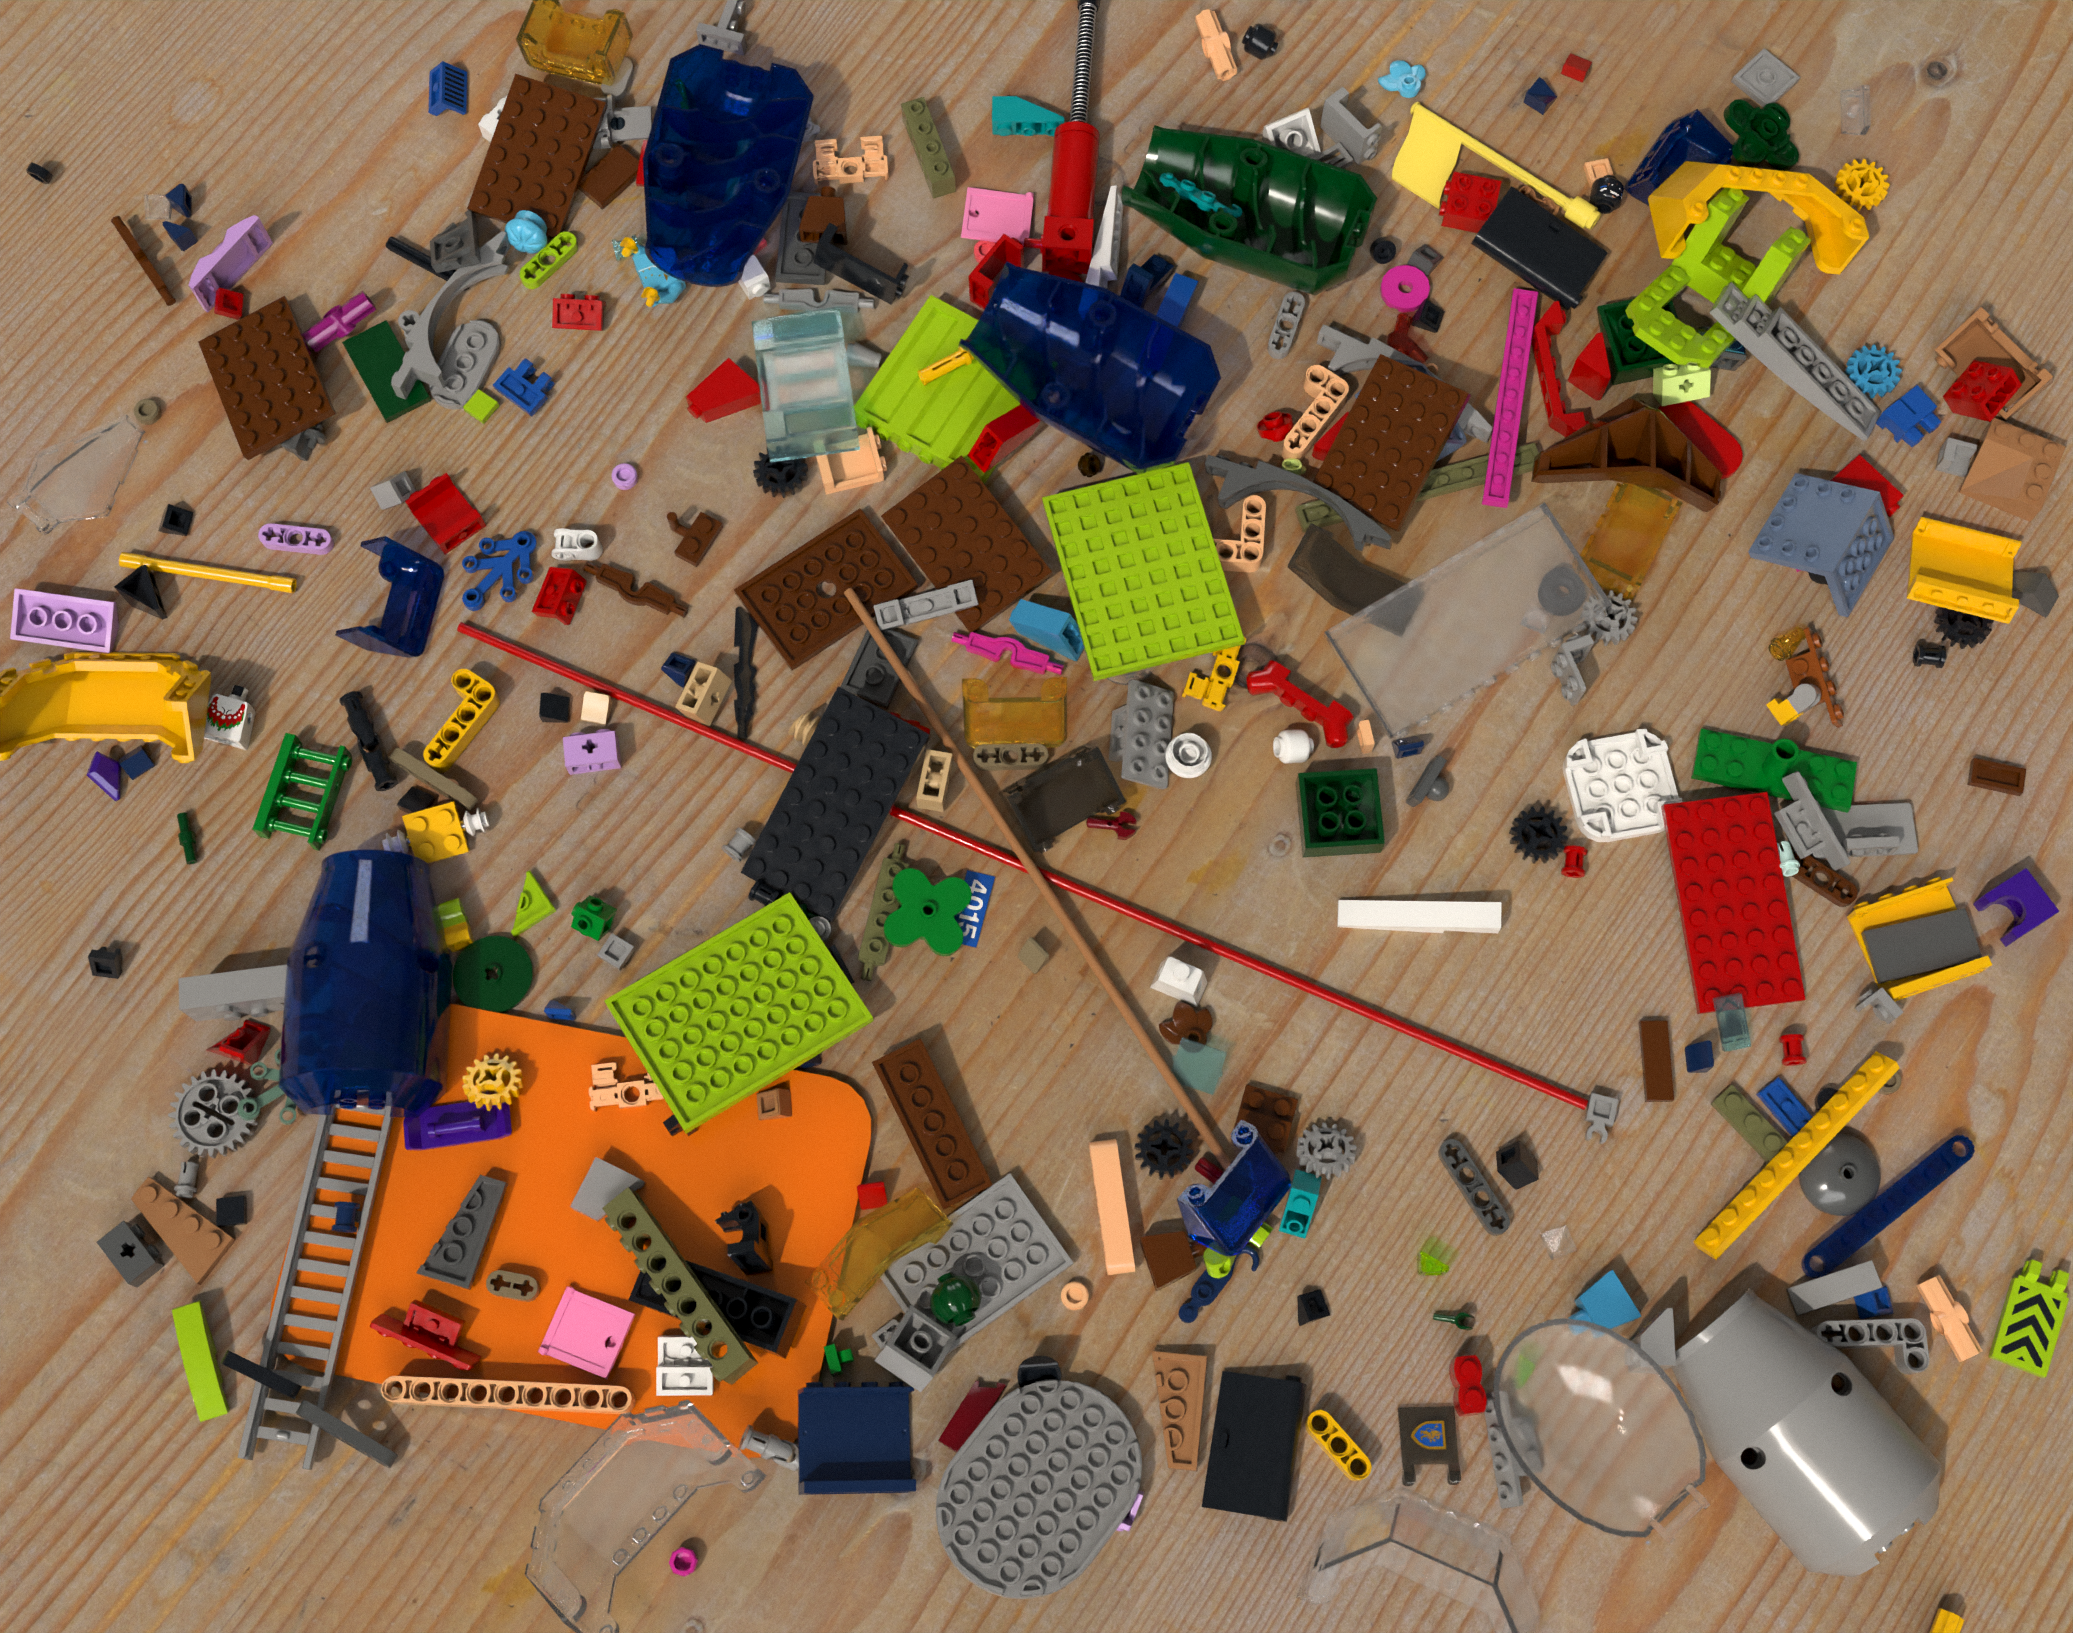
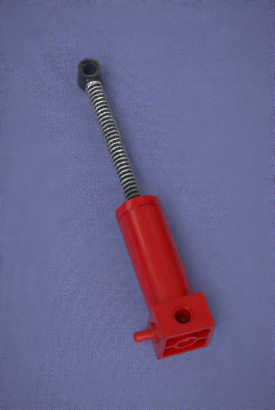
M1077 0L1079 17L1070 120L1059 125L1054 132L1048 211L1044 219L1043 234H1041V239H1024L1025 248L1040 249V254H1042V272L1066 270L1074 274L1087 275L1092 259L1093 217L1100 134L1094 126L1087 123L1090 93L1089 80L1091 78L1090 68L1092 66L1093 39L1095 34L1094 27L1096 12L1100 7L1101 0Z

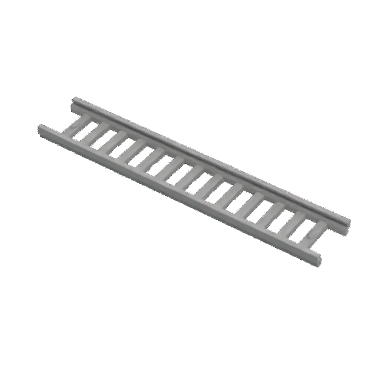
M330 1072L260 1361V1366L300 1386L320 1389L317 1407L325 1412L401 1089L399 1082H392L387 1104L343 1098L339 1096L344 1077ZM336 1109L382 1115L384 1119L381 1131L333 1124ZM330 1135L378 1142L375 1158L327 1150ZM329 1162L372 1169L369 1183L362 1184L320 1177L323 1163ZM317 1189L365 1196L362 1211H356L355 1222L359 1223L356 1239L307 1231L311 1216L336 1219V1207L314 1204ZM304 1243L353 1250L350 1265L301 1259ZM298 1270L346 1277L343 1294L294 1286ZM291 1298L340 1305L337 1321L288 1314ZM284 1326L333 1333L330 1349L281 1342ZM278 1353L325 1360L327 1363L324 1376L318 1377L274 1370ZM256 1381L237 1458L253 1460L258 1438L306 1445L307 1449L302 1469L312 1470L321 1429L312 1424L311 1432L307 1434L261 1426L265 1409L296 1414L301 1403L268 1398L270 1388Z

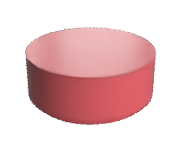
M980 240L976 243L974 257L978 263L995 245V242Z

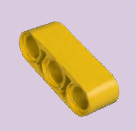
M1316 1410L1306 1418L1305 1429L1348 1479L1361 1481L1368 1477L1372 1468L1369 1458L1329 1413L1323 1410ZM1319 1416L1325 1420L1326 1428L1324 1431L1319 1432L1312 1427L1313 1417ZM1333 1438L1343 1440L1345 1443L1343 1453H1335L1332 1450L1331 1441ZM1353 1460H1359L1363 1463L1364 1472L1362 1475L1358 1476L1352 1473L1350 1464Z

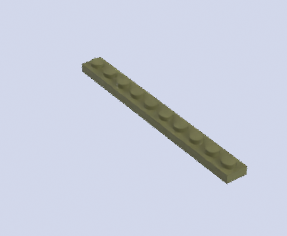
M1535 443L1516 447L1512 477L1533 471L1534 458L1539 454ZM1489 455L1432 470L1415 502L1485 484ZM1321 500L1299 505L1295 508L1302 532L1344 522L1330 506Z

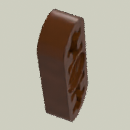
M1793 852L1795 860L1799 859L1802 861V867L1792 877L1839 907L1849 906L1855 901L1858 891L1853 883L1810 855L1800 859L1798 854ZM1810 867H1813L1814 869L1809 873L1807 877L1805 874L1808 872V869ZM1815 873L1825 874L1828 879L1827 885L1817 884L1814 880ZM1834 882H1836L1837 884L1834 886V889L1830 892L1828 889L1833 885ZM1846 889L1848 897L1842 899L1840 891Z

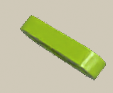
M570 232L559 233L544 249L540 250L521 268L519 276L526 288L536 289L540 287L576 254L578 243L574 234ZM562 243H570L571 245L569 247L566 245L562 246ZM547 256L556 258L555 262L551 265L542 263L543 259ZM527 275H536V278H528Z

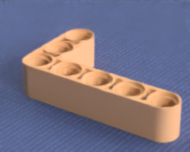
M1251 495L1244 500L1241 514L1240 541L1213 539L1223 571L1250 573L1260 568L1264 547L1266 512L1265 501L1260 496ZM1255 508L1259 512L1251 513L1248 511V509ZM1254 531L1258 535L1251 537L1247 535V532ZM1226 552L1229 553L1231 557L1223 558L1219 554ZM1251 554L1257 559L1248 560L1245 556Z

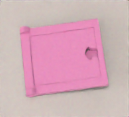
M967 187L961 238L997 242L1003 234H1006L1010 238L1018 239L1024 246V239L1029 238L1034 194L1028 192L1026 195Z
M567 1286L538 1352L541 1355L551 1356L608 1379L635 1314L575 1291L573 1287ZM610 1336H612V1337L608 1340V1342H607V1347H606V1340H607Z

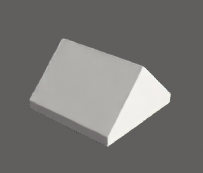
M1309 108L1264 126L1263 143L1309 158H1313L1321 153Z

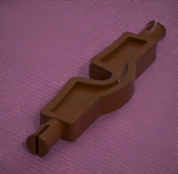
M113 217L111 219L112 224L164 299L166 305H173L176 299L172 296L121 217Z
M589 561L583 567V571L595 575L598 583L617 591L623 600L632 605H647L666 615L673 612L683 618L688 613V608L676 603L673 595L662 591L649 582L644 583L637 592H633L632 588L636 580L630 573L615 569L607 564H602L599 567Z

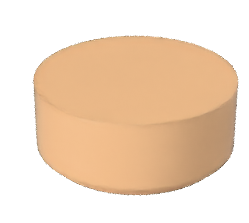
M1070 1282L1063 1287L1061 1301L1067 1309L1073 1311L1080 1310L1088 1302V1290L1082 1283Z

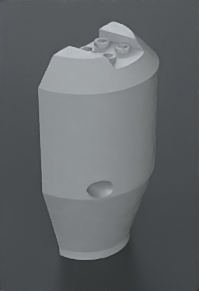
M1750 1287L1722 1315L1675 1351L1676 1366L1672 1367V1370L1715 1463L1808 1572L1846 1577L1858 1576L1879 1564L1880 1562L1874 1554L1877 1552L1881 1554L1892 1545V1540L1900 1534L1904 1535L1914 1527V1521L1925 1526L1936 1513L1939 1506L1941 1463L1844 1353L1759 1298ZM1834 1375H1837L1841 1380V1387L1837 1391H1834L1831 1386V1380ZM1750 1447L1753 1449L1755 1457L1751 1463L1745 1464L1741 1460V1454L1746 1448Z

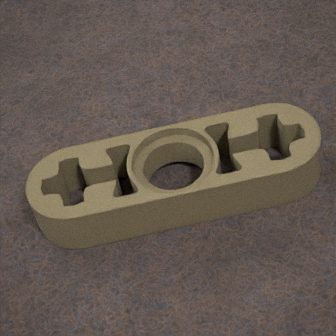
M1039 743L983 744L974 750L973 761L975 766L983 771L1042 769L1048 763V750ZM1008 751H1014L1018 754V759L1014 763H1008L1003 759L1004 754ZM1022 751H1026V756H1033L1035 751H1039L1040 756L1044 757H1040L1038 762L1034 761V757H1026V762H1022ZM984 752L987 753L988 757H996V752H999L1000 763H996V758H988L987 762L983 763L982 759L978 757H982Z

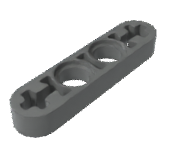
M1455 1139L1446 1140L1438 1150L1441 1162L1484 1229L1493 1236L1502 1235L1510 1226L1508 1214L1464 1146ZM1446 1146H1449L1451 1149L1456 1148L1458 1150L1455 1156L1459 1162L1462 1160V1158L1466 1161L1465 1163L1460 1164L1455 1170L1452 1166L1455 1165L1457 1162L1452 1156L1447 1157L1445 1155L1446 1151L1448 1150ZM1467 1168L1473 1172L1474 1179L1472 1182L1465 1183L1459 1178L1461 1169ZM1475 1193H1486L1489 1198L1488 1205L1484 1207L1477 1205L1474 1201ZM1494 1205L1496 1209L1491 1213L1496 1219L1501 1218L1503 1220L1500 1225L1502 1229H1499L1497 1226L1492 1228L1490 1225L1493 1221L1491 1215L1488 1213L1484 1216L1482 1212L1487 1211Z
M303 1400L296 1411V1414L387 1468H391L398 1457L393 1451L308 1401Z

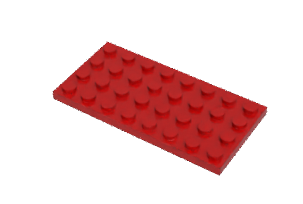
M1768 792L1664 804L1661 806L1697 1014L1717 1012L1726 998L1740 1006V1009L1805 1001ZM1726 1001L1720 1012L1729 1011V1009L1737 1010L1738 1008Z

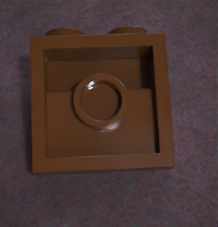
M1246 1084L1231 1138L1236 1139V1143L1243 1146L1251 1147L1252 1144L1261 1146L1264 1152L1270 1154L1284 1153L1298 1099Z

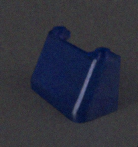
M1696 109L1673 120L1664 128L1624 186V190L1633 198L1649 206L1648 197L1685 161L1729 165L1733 154L1732 144Z
M1240 1120L1231 1132L1233 1145L1241 1149V1151L1212 1188L1203 1184H1192L1177 1199L1189 1238L1224 1256H1234L1242 1251L1291 1187V1179L1286 1168L1257 1128L1243 1120Z

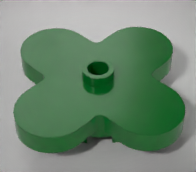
M907 868L900 871L893 880L892 891L901 907L891 913L885 920L883 931L886 940L895 947L903 948L921 939L926 942L932 952L939 956L955 954L962 945L963 932L954 917L966 910L970 904L972 893L969 885L963 879L950 877L933 886L926 876L917 869ZM923 909H931L933 913L926 915Z

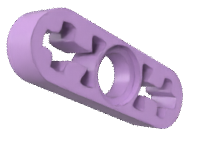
M270 523L262 526L258 533L262 544L272 550L325 555L334 546L332 537L324 529ZM272 532H274L277 537H272L271 541H269L267 536H271ZM294 534L303 535V539L299 544H290V538ZM321 538H324L326 542H322L321 545L318 546L315 541L319 542L321 541Z

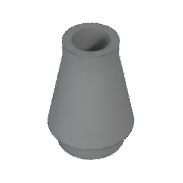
M856 342L855 344L848 343L844 362L849 363V366L878 368L882 354L876 353Z

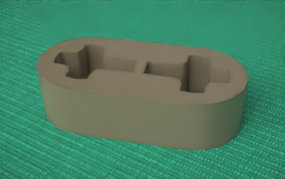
M496 1270L486 1280L488 1291L497 1297L531 1302L540 1293L539 1282L529 1275ZM500 1276H503V1280L511 1283L510 1288L500 1287L499 1291H497V1287L493 1285L494 1280L498 1281ZM527 1281H530L529 1284L533 1287V1291L528 1292L524 1296V1292L516 1289V1285L525 1286Z

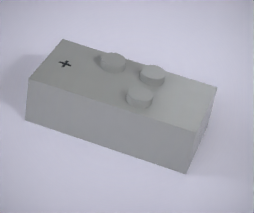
M287 964L178 978L179 1010L196 1022L224 1018L227 1021H235L241 1019L243 1015L265 1017L268 1015V1012L303 1008L302 977Z

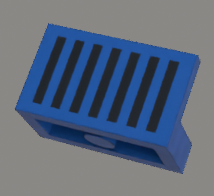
M442 61L430 71L428 113L438 116L448 108L465 115L467 106V72Z

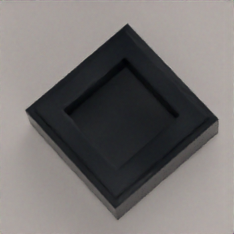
M245 1196L216 1199V1226L247 1225V1201Z

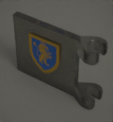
M1454 1406L1397 1408L1402 1484L1404 1486H1413L1416 1482L1414 1465L1447 1464V1483L1449 1485L1459 1484L1461 1482V1472L1458 1458Z

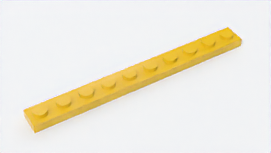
M1876 1051L1693 1241L1695 1246L1717 1260L1900 1069L1897 1062Z

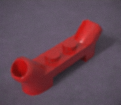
M1270 660L1263 670L1249 672L1246 676L1248 692L1252 696L1274 693L1284 705L1288 707L1293 706L1301 712L1305 719L1311 722L1315 721L1323 726L1326 746L1330 748L1343 747L1349 741L1347 727L1354 719V716L1344 706L1333 700L1329 707H1326L1290 683L1288 680L1291 671L1276 661Z

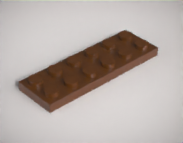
M921 1038L873 1061L872 1064L943 1210L991 1187L992 1182Z

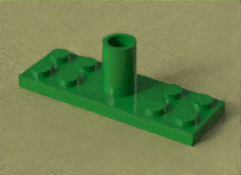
M1701 728L1698 735L1691 779L1755 793L1768 792L1769 796L1794 801L1782 778L1798 771L1806 780L1808 789L1821 807L1848 813L1851 809L1857 762L1799 750L1798 746L1789 739H1779L1774 744Z

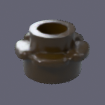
M1087 452L1080 457L1078 469L1083 476L1092 477L1100 470L1101 464L1098 456Z

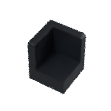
M1520 1141L1496 1151L1497 1171L1515 1190L1539 1180L1537 1159Z

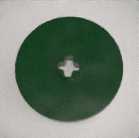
M487 936L469 944L458 956L453 969V985L460 1000L467 1007L497 1013L509 1011L521 1003L528 994L533 982V965L528 953L516 941L503 936ZM490 970L492 972H495L497 970L496 973L499 975V977L497 979L491 978L489 980L490 977L487 973Z

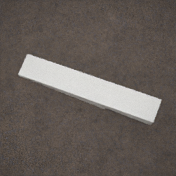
M1117 185L1111 186L1078 308L1085 324L1103 322L1105 320L1108 281L1117 280L1123 216L1121 193Z
M1338 900L1337 927L1430 933L1462 931L1498 934L1501 929V902Z

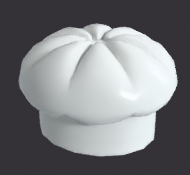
M1184 733L1175 737L1168 744L1165 759L1170 770L1177 776L1195 778L1202 775L1209 768L1212 761V752L1210 746L1203 738L1194 733Z

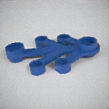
M521 531L516 533L512 539L501 541L483 538L479 542V547L485 555H491L495 551H510L504 557L476 559L473 556H467L463 559L462 566L467 573L492 569L475 589H468L463 594L462 600L468 610L478 611L484 606L485 600L483 595L501 576L503 579V587L500 590L502 599L505 602H513L516 599L517 593L514 589L512 564L518 557L520 558L521 567L517 571L519 581L523 584L532 582L534 575L530 566V554L534 552L537 546V541L532 533ZM522 540H527L525 545H519ZM492 544L489 549H484V545ZM469 562L475 563L473 567H466ZM525 572L530 573L527 578L521 577ZM512 591L511 596H504L505 592ZM477 595L475 600H468L470 596Z

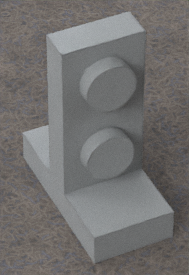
M727 0L717 27L699 22L696 29L699 44L744 56L747 49L745 36L742 33H738L737 29L738 18L744 14L746 2L743 0Z

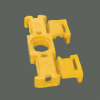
M1240 646L1211 652L1213 653L1212 656L1217 655L1209 680L1207 677L1204 680L1196 677L1197 674L1190 672L1181 697L1185 698L1188 695L1200 700L1204 698L1202 700L1203 706L1219 712L1223 711L1226 706L1222 704L1226 690L1233 685L1240 661L1236 660ZM1225 665L1230 669L1231 675L1229 677H1222L1218 674L1217 668ZM1192 678H1194L1192 688L1189 689L1192 682Z

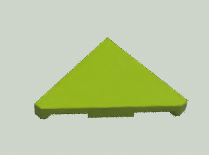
M530 870L526 872L523 891L521 892L516 910L517 915L511 930L514 937H517L556 912V909Z

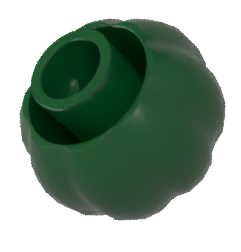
M953 1272L937 1279L939 1284L932 1291L930 1306L935 1317L946 1324L954 1322L956 1327L975 1319L976 1315L974 1312L980 1308L982 1298L977 1283L967 1276H954Z

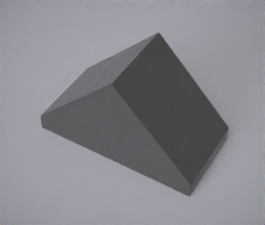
M2013 571L2012 598L2019 599L2021 605L2046 618L2059 597L2045 573Z

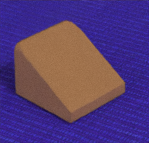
M777 1088L757 1093L759 1120L792 1116L789 1090Z

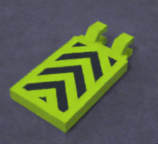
M2031 1259L2030 1261H2025L2021 1275L2011 1279L1988 1357L2038 1377L2046 1378L2069 1298H2067L2068 1293L2063 1291L2067 1286L2070 1274L2061 1270H2057V1272L2052 1271L2048 1285L2037 1282L2043 1263Z

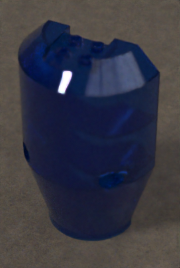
M699 44L670 58L644 152L643 173L647 231L645 253L658 269L676 279L700 286L723 287L732 285L741 279L745 266L788 200L814 95L794 68L772 63L770 71L764 70L759 66H749L741 64L736 60L723 59L724 50Z
M1009 262L1005 263L998 284L976 326L966 340L961 339L959 342V348L967 351L1034 418L1139 475L1175 464L1187 441L1184 436L1188 427H1190L1196 415L1203 414L1221 379L1211 346L1104 287L1018 267Z
M350 850L332 854L323 859L321 863V874L287 958L278 1087L304 1114L333 1115L334 1104H340V1108L354 1109L357 1105H368L369 1109L382 1110L385 1109V1106H390V1117L418 1118L447 1092L453 965L430 880V866L424 860L394 851Z

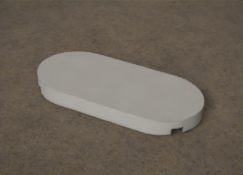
M471 320L469 321L470 323L458 326L452 333L437 363L447 384L444 389L429 384L431 394L440 406L453 410L461 409L478 389L481 390L501 348L498 333L486 321Z

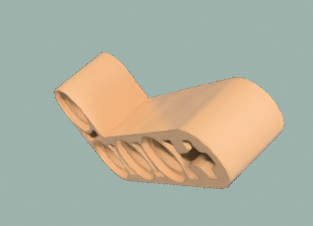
M1313 365L1307 369L1304 389L1315 400L1285 437L1282 448L1284 460L1293 458L1301 461L1346 403L1349 391L1347 382L1321 365ZM1316 378L1321 382H1313L1311 379ZM1331 392H1339L1341 395L1335 396ZM1317 410H1325L1327 413L1321 414ZM1310 428L1313 432H1306L1303 429Z

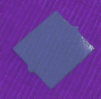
M1182 1037L1177 1054L1172 1058L1174 1063L1171 1070L1180 1084L1213 1095L1218 1078L1223 1075L1221 1069L1227 1052Z

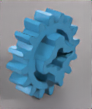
M1872 345L1870 350L1866 346H1862L1860 351L1855 350L1846 363L1847 368L1844 371V374L1850 375L1848 378L1864 394L1866 392L1869 393L1870 398H1874L1877 393L1880 397H1884L1886 392L1891 393L1900 381L1899 375L1902 372V369L1896 368L1900 361L1892 360L1894 353L1891 352L1887 355L1885 347H1882L1879 351L1876 345Z

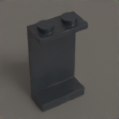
M829 222L818 241L813 263L892 305L895 298L900 299L909 275L906 274L908 265L904 263L897 277L893 278L835 247L834 243L838 227Z

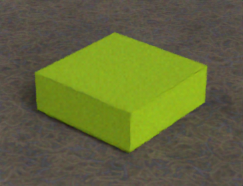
M478 389L463 406V409L466 413L484 424L497 410L499 404Z

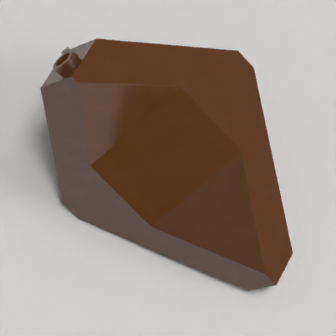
M1628 398L1555 445L1541 451L1534 458L1531 482L1563 483L1611 480L1663 489L1699 510L1709 512L1719 504L1721 498L1720 482L1723 474L1660 410L1650 407L1644 401Z

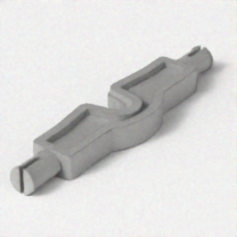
M780 289L779 294L764 293V304H779L780 309L803 310L815 316H825L833 312L857 313L859 308L874 309V298H859V293L827 290L823 301L820 303L815 302V293L812 289Z

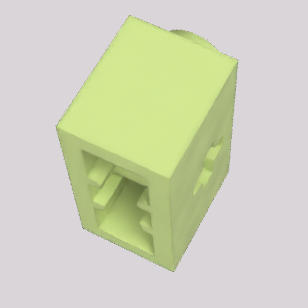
M1688 362L1687 365L1666 364L1663 367L1653 369V396L1661 406L1710 397L1711 370L1698 367V364L1694 362Z

